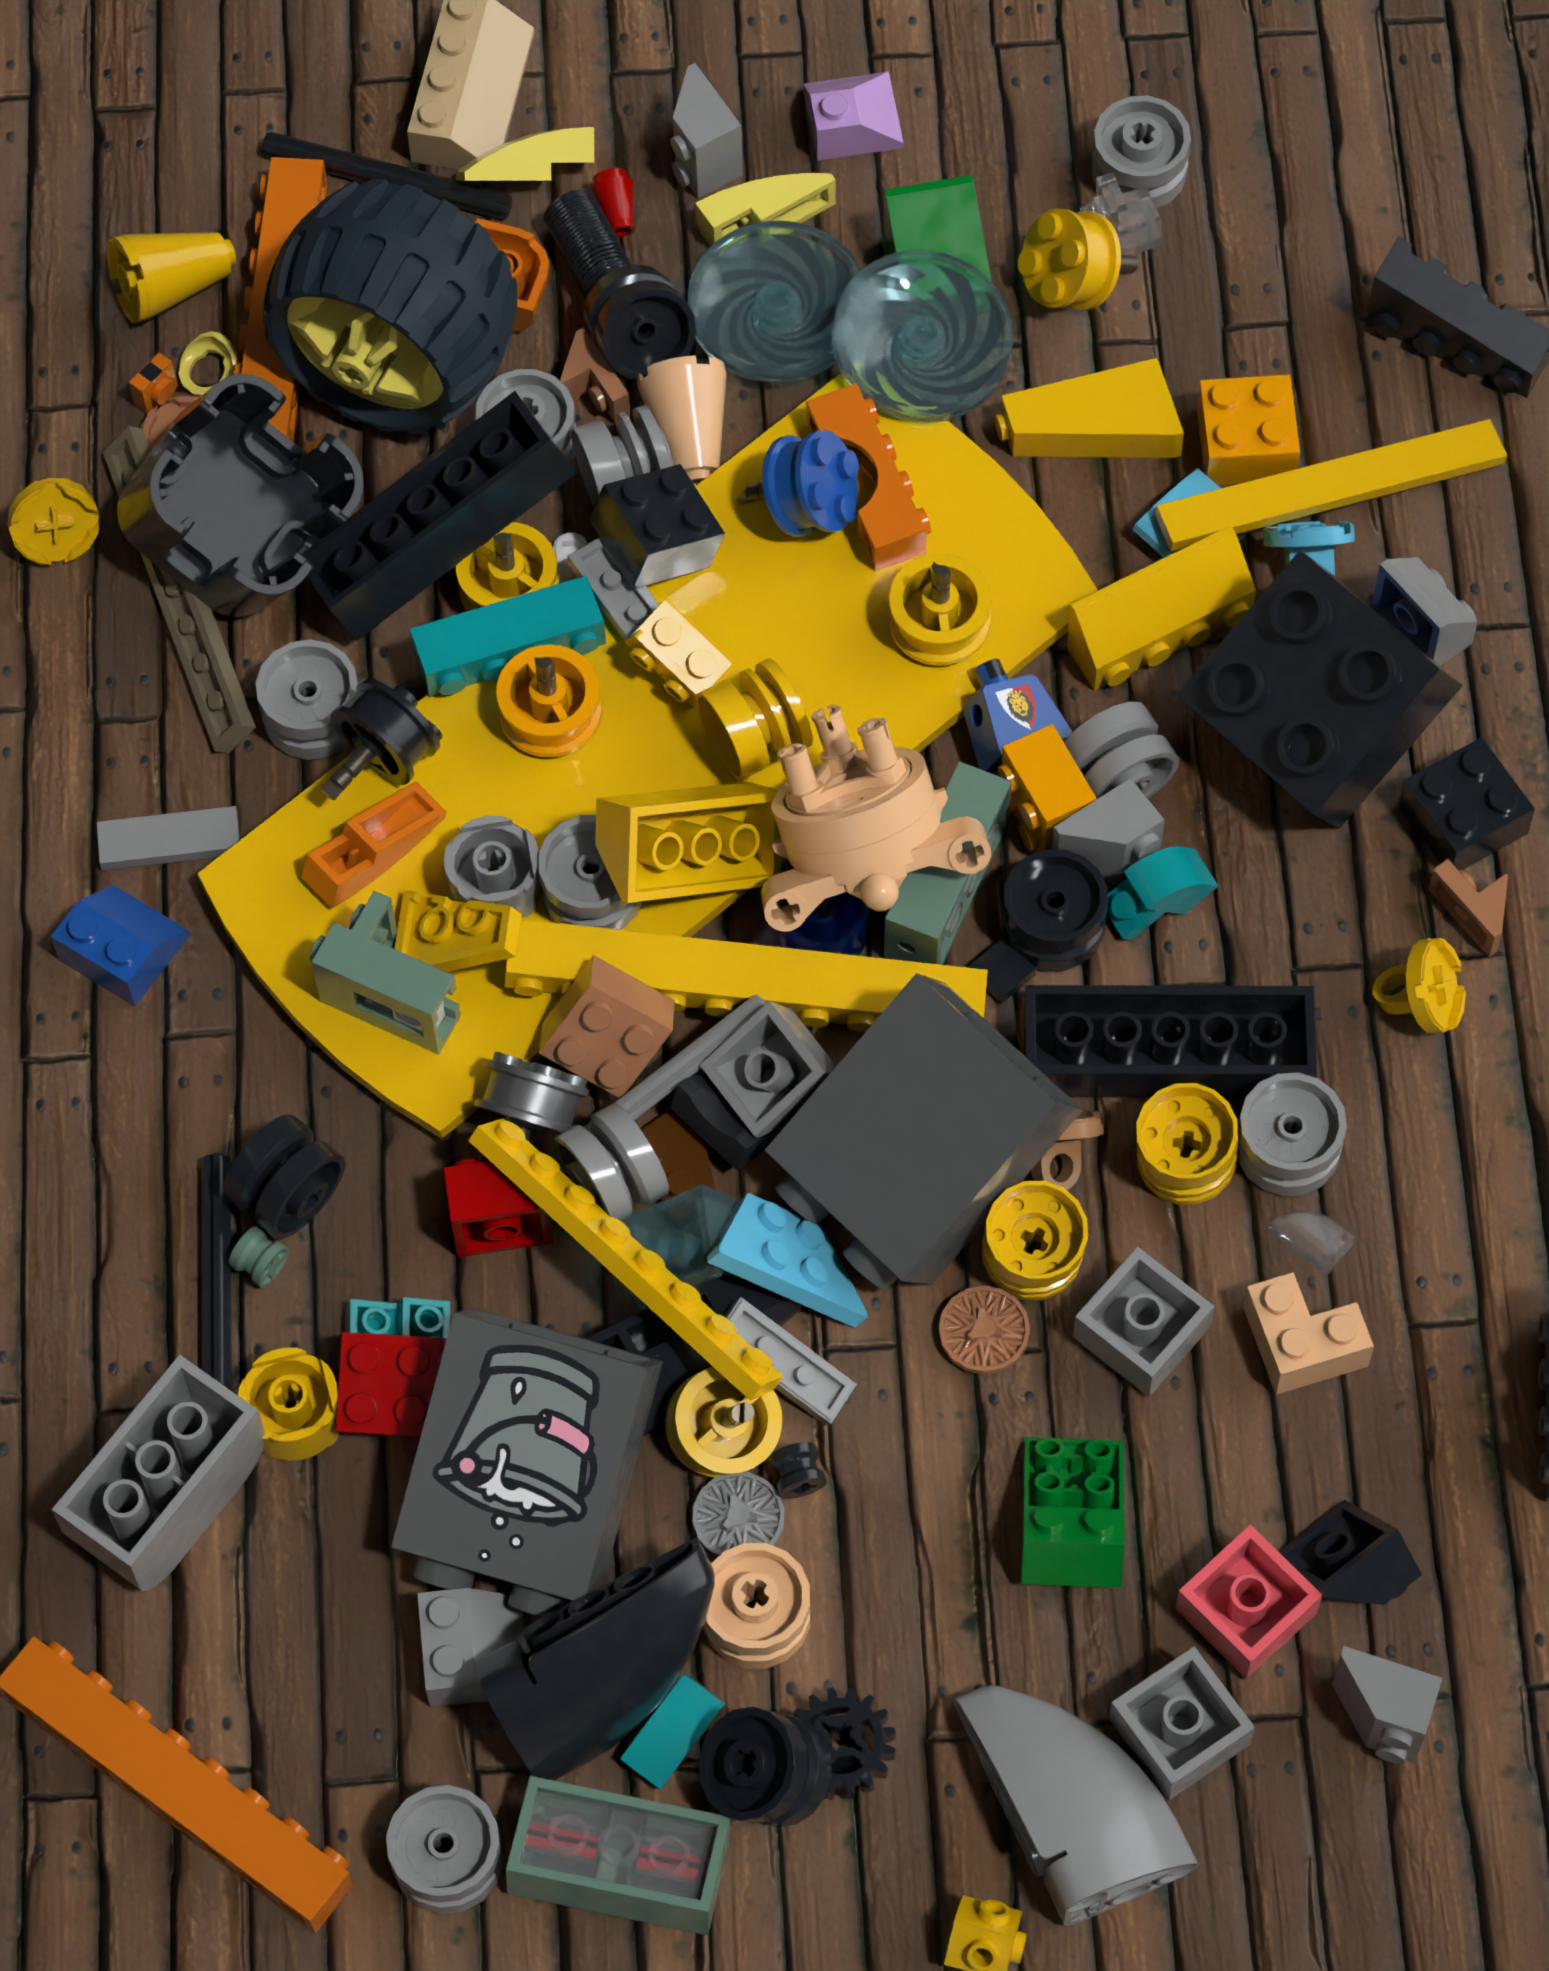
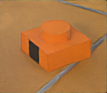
M160 352L129 381L134 404L144 413L148 414L157 405L165 404L173 396L178 386L173 362Z

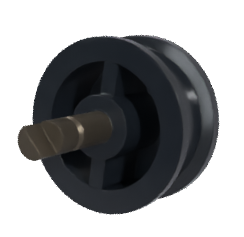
M364 678L356 686L357 696L347 707H336L330 714L334 730L352 754L341 765V768H338L320 788L329 799L335 800L353 781L352 778H356L366 766L393 783L406 785L413 779V767L423 756L432 757L440 749L439 741L443 738L442 733L416 708L418 705L416 698L404 687L397 685L392 689L376 679Z

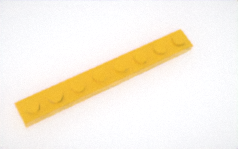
M504 1118L476 1128L468 1141L751 1401L776 1388L784 1375L772 1365L770 1357L762 1350L752 1347L737 1333L736 1327L729 1319L716 1314L701 1300L699 1292L693 1286L681 1282L665 1267L664 1260L658 1254L645 1249L630 1235L629 1228L622 1221L610 1217L595 1203L594 1196L587 1189L574 1184L560 1171L559 1164L552 1157L541 1153L526 1140L525 1133L521 1128L512 1122L506 1121Z

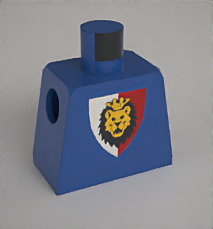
M999 659L986 661L975 668L974 672L981 688L964 704L963 713L979 769L989 773L998 771V767L1002 763L1003 746L1051 724L1054 725L1063 742L1073 733L1036 676L1028 674L1008 679Z

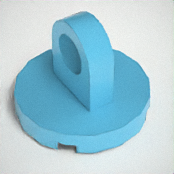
M1320 521L1278 524L1276 527L1265 526L1263 529L1264 546L1285 547V567L1297 552L1301 550L1334 576V545L1355 541L1354 525L1347 521H1338L1335 526H1326V523H1321Z

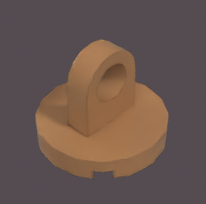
M1083 1109L1033 1167L1031 1173L1034 1181H1047L1064 1187L1066 1190H1069L1076 1184L1081 1172V1139L1104 1134L1103 1115L1101 1112ZM1059 1155L1062 1159V1170L1053 1179L1050 1174V1164L1053 1158Z

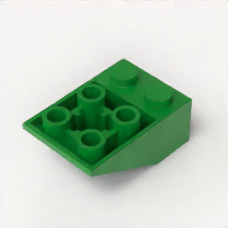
M1025 1437L1021 1584L1122 1588L1125 1548L1124 1441Z

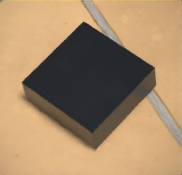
M1004 937L969 965V968L988 970L986 990L1000 1004L1005 1002L1036 975V968L1012 947Z

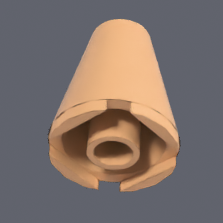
M696 356L671 358L648 366V376L643 377L640 373L636 376L638 390L644 405H647L651 410L658 426H660L666 437L673 466L681 464L694 486L720 467L727 373L724 362L715 357H709L710 365L697 364Z

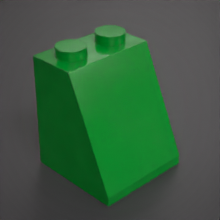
M972 175L885 189L884 242L889 263L899 261L925 275V277L917 279L914 283L915 285L893 277L896 291L911 294L927 302L936 309L944 321H947L949 318L943 307L927 293L939 287L951 303L957 319H966L961 299L954 285L943 271L932 262L938 261L965 272L975 296L978 317L991 313L990 294L993 296V286ZM898 301L900 308L922 313L935 324L939 322L926 310L911 303ZM902 315L903 319H914L927 324L903 322L904 325H907L906 327L917 325L920 327L933 326L922 317Z

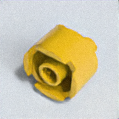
M288 1347L267 1352L252 1364V1369L248 1372L245 1379H242L238 1396L259 1411L265 1430V1435L262 1437L264 1455L273 1460L298 1461L313 1457L336 1442L339 1432H336L338 1386L332 1370L323 1360L307 1354L305 1350ZM296 1401V1406L287 1408V1402Z

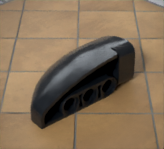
M698 1537L532 1622L522 1634L530 1649L529 1651L524 1652L520 1643L515 1640L476 1660L477 1672L483 1691L510 1741L534 1777L555 1781L610 1750L642 1723L661 1703L675 1683L695 1649L706 1620L715 1586L714 1569Z

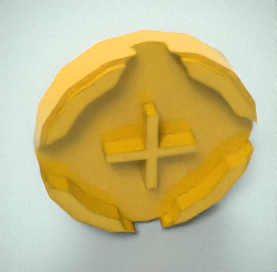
M46 478L31 483L17 494L9 508L7 526L16 549L26 559L41 565H53L52 562L64 560V563L77 559L90 549L98 535L100 524L93 496L81 484L67 478Z
M1420 939L1413 945L1406 965L1391 967L1382 972L1373 985V996L1381 1008L1389 1014L1413 1013L1418 1025L1426 1033L1436 1034L1453 1030L1458 1026L1464 1013L1466 999L1464 984H1457L1456 973L1462 972L1461 962L1454 948L1445 939ZM1406 984L1401 992L1390 996L1395 988Z

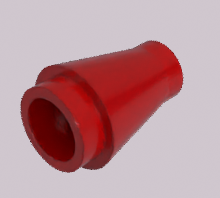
M610 168L598 172L593 177L594 185L591 187V192L597 198L617 238L632 234L635 231L633 179L628 177L627 171L622 168Z

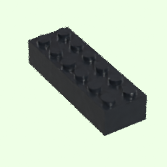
M513 391L354 513L340 527L302 553L305 558L314 564L307 575L329 610L358 641L399 608L414 599L429 585L449 572L476 549L486 544L493 535L499 533L540 500L559 488L577 472L516 391Z
M1025 985L1023 1009L1024 1056L1067 1096L1152 1097L1157 1091L1175 1083H1197L1214 1089L1222 1097H1246L1259 1082L1276 1074L1298 1072L1317 1078L1314 986Z

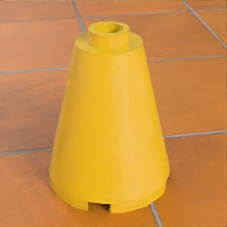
M218 232L120 234L112 237L113 239H110L107 243V262L111 280L118 278L122 293L116 294V297L125 316L131 323L144 322L231 274V266L236 264V254L229 239L224 240Z

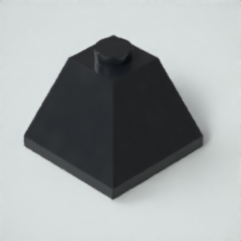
M1345 1499L1279 1551L1325 1598L1385 1605L1391 1599L1402 1595L1407 1587L1422 1575L1397 1528Z

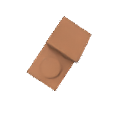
M584 327L576 331L560 382L568 388L573 402L589 394L596 409L600 413L606 411L616 425V415L618 413L625 412L631 417L629 393Z
M1447 859L1433 869L1428 890L1488 957L1497 952L1502 934L1508 875H1503L1478 893L1476 884L1471 876L1462 869L1457 870Z

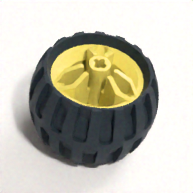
M371 179L363 184H358L355 181L330 194L305 215L281 247L272 267L265 292L262 323L266 325L265 339L269 349L273 350L281 361L280 366L290 377H294L307 389V393L320 403L328 404L341 412L342 416L352 421H361L375 426L377 430L390 433L408 431L410 434H422L433 427L437 429L454 419L481 394L494 377L505 356L513 331L517 310V280L512 278L509 259L504 251H499L492 242L490 234L479 223H473L460 213L459 208L446 200L441 201L424 193L423 189L409 184L404 186L391 184L383 179Z

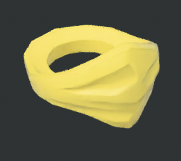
M210 331L200 334L188 344L182 354L178 375L182 386L194 396L200 397L213 387H200L192 382L191 371L198 360L204 358L208 353L222 356L224 358L225 370L219 381L234 375L235 363H239L237 352L231 342L219 332Z

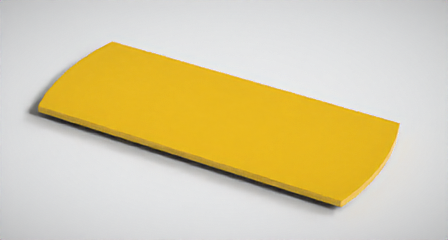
M854 362L850 369L852 385L857 383L864 399L869 398L870 395L863 377V367ZM841 372L695 486L725 532L710 567L646 585L658 604L666 600L732 663L713 685L727 679L742 695L739 684V672L748 668L755 672V665L768 658H771L780 666L798 692L811 726L813 743L807 747L812 767L822 763L820 755L823 751L815 723L811 718L815 711L823 708L826 720L830 722L827 707L831 705L840 706L850 741L857 744L859 751L865 749L857 729L868 720L884 718L888 724L887 727L893 746L912 749L919 753L964 716V704L981 688L974 672L976 667L986 661L999 659L1008 679L1012 678L1068 632L1070 604L1098 591L1073 549L1041 508L993 458L949 421L923 414L905 404L891 390L885 379L876 374L874 375L877 384L888 402L901 414L910 419L906 420L889 415L876 407L879 416L877 427L881 435L888 434L895 448V465L899 472L905 470L910 478L914 491V496L911 497L916 509L922 507L928 516L931 533L926 535L925 554L877 571L874 570L858 536V511L869 502L876 489L871 479L860 469L856 475L858 485L856 517L839 531L824 532L816 528L809 535L792 537L784 533L774 522L765 500L739 504L736 501V498L745 490L747 484L763 482L764 459L770 445L776 439L790 435L804 439L810 434L807 426L806 401L850 386ZM950 554L966 559L983 573L990 586L992 599L988 636L975 654L959 663L936 666L918 662L906 655L896 645L890 633L889 592L892 582L905 565L925 555ZM600 607L599 609L604 620L606 644L600 645L592 652L582 656L591 663L597 674L602 714L597 731L580 749L559 757H539L517 748L507 738L500 723L499 706L496 696L497 681L489 682L485 680L465 686L463 690L452 695L439 694L429 697V694H427L418 701L416 708L440 730L443 738L439 741L440 749L432 757L423 756L413 767L414 777L408 784L399 785L393 783L366 766L356 778H352L353 781L335 800H331L320 788L338 768H341V765L348 758L346 757L197 873L199 881L226 933L260 983L293 1022L341 1069L390 1107L441 1139L479 1109L473 1105L475 1099H483L491 1074V1070L486 1067L487 1059L493 1060L495 1051L530 1063H536L544 1057L539 1054L542 1023L561 999V993L542 992L539 996H524L514 992V988H505L507 959L447 972L454 975L456 989L452 995L446 994L445 998L459 1003L461 1016L438 1055L322 1003L317 984L314 981L312 963L310 962V953L318 937L321 935L326 937L334 922L349 929L350 920L355 909L361 903L366 905L373 891L391 898L397 929L403 890L414 891L425 897L441 895L451 899L444 867L445 849L449 841L450 843L459 833V829L465 823L479 817L503 816L511 819L513 824L524 830L526 828L533 835L540 852L546 836L560 823L579 815H596V798L752 782L780 790L787 783L780 759L768 745L769 767L744 780L738 781L735 779L715 752L701 722L697 705L691 706L687 701L683 704L675 700L665 690L663 684L666 681L653 669L646 671L632 659L629 654L631 649ZM417 781L447 811L446 817L420 843L381 876L347 900L331 908L301 878L307 854L343 834L346 821ZM782 857L781 864L787 859ZM751 888L643 901L638 915L621 930L692 937ZM542 893L535 911L531 915L521 918L556 923L548 914L542 900Z

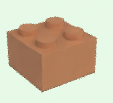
M593 955L542 1023L539 1054L621 1098L673 1031L675 1000Z

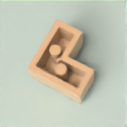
M1294 1272L1247 1286L1243 1309L1276 1395L1369 1366L1374 1345L1357 1302L1310 1316Z

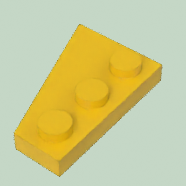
M403 890L394 949L445 972L516 957L522 914L509 905L475 900L459 902L452 901L447 896L433 895V897H425L414 891Z

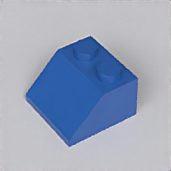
M112 885L79 900L51 935V939L59 961L135 1007L188 939L190 931L115 885Z

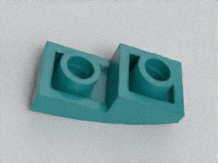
M402 1297L399 1303L350 1299L346 1304L345 1332L447 1338L449 1333L450 1301Z
M684 1673L620 1759L661 1790L726 1703Z

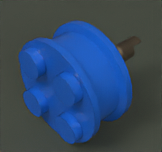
M827 430L811 432L804 439L793 435L780 437L770 445L766 453L762 473L763 482L747 484L745 490L736 498V501L739 504L765 500L774 522L784 533L792 537L809 535L816 528L824 532L842 530L856 517L858 496L856 475L859 470L857 456L853 451L847 449L846 445L836 434Z

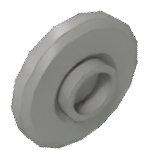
M750 1472L723 1474L713 1478L700 1490L693 1505L692 1524L696 1536L703 1547L711 1555L718 1557L725 1550L743 1543H768L775 1546L784 1530L785 1508L779 1492L766 1479Z

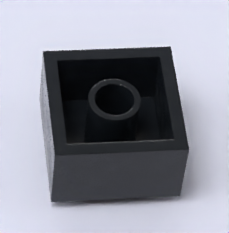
M681 464L604 484L589 517L591 524L632 589L709 568L725 535V532Z
M1482 737L1405 779L1398 803L1402 812L1440 864L1448 859L1457 870H1464L1527 835L1535 811L1534 806Z

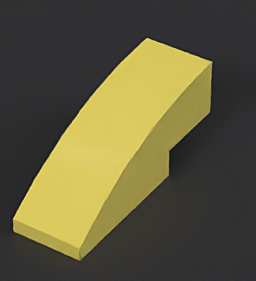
M594 127L554 129L530 134L504 143L478 156L456 171V180H551V163H594Z
M831 173L779 175L749 181L719 191L695 203L696 228L714 252L751 232L762 245L773 239V237L764 233L786 232L835 205L836 179Z

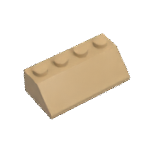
M443 0L407 130L411 162L460 169L478 156L506 142L535 32L534 27L498 1Z

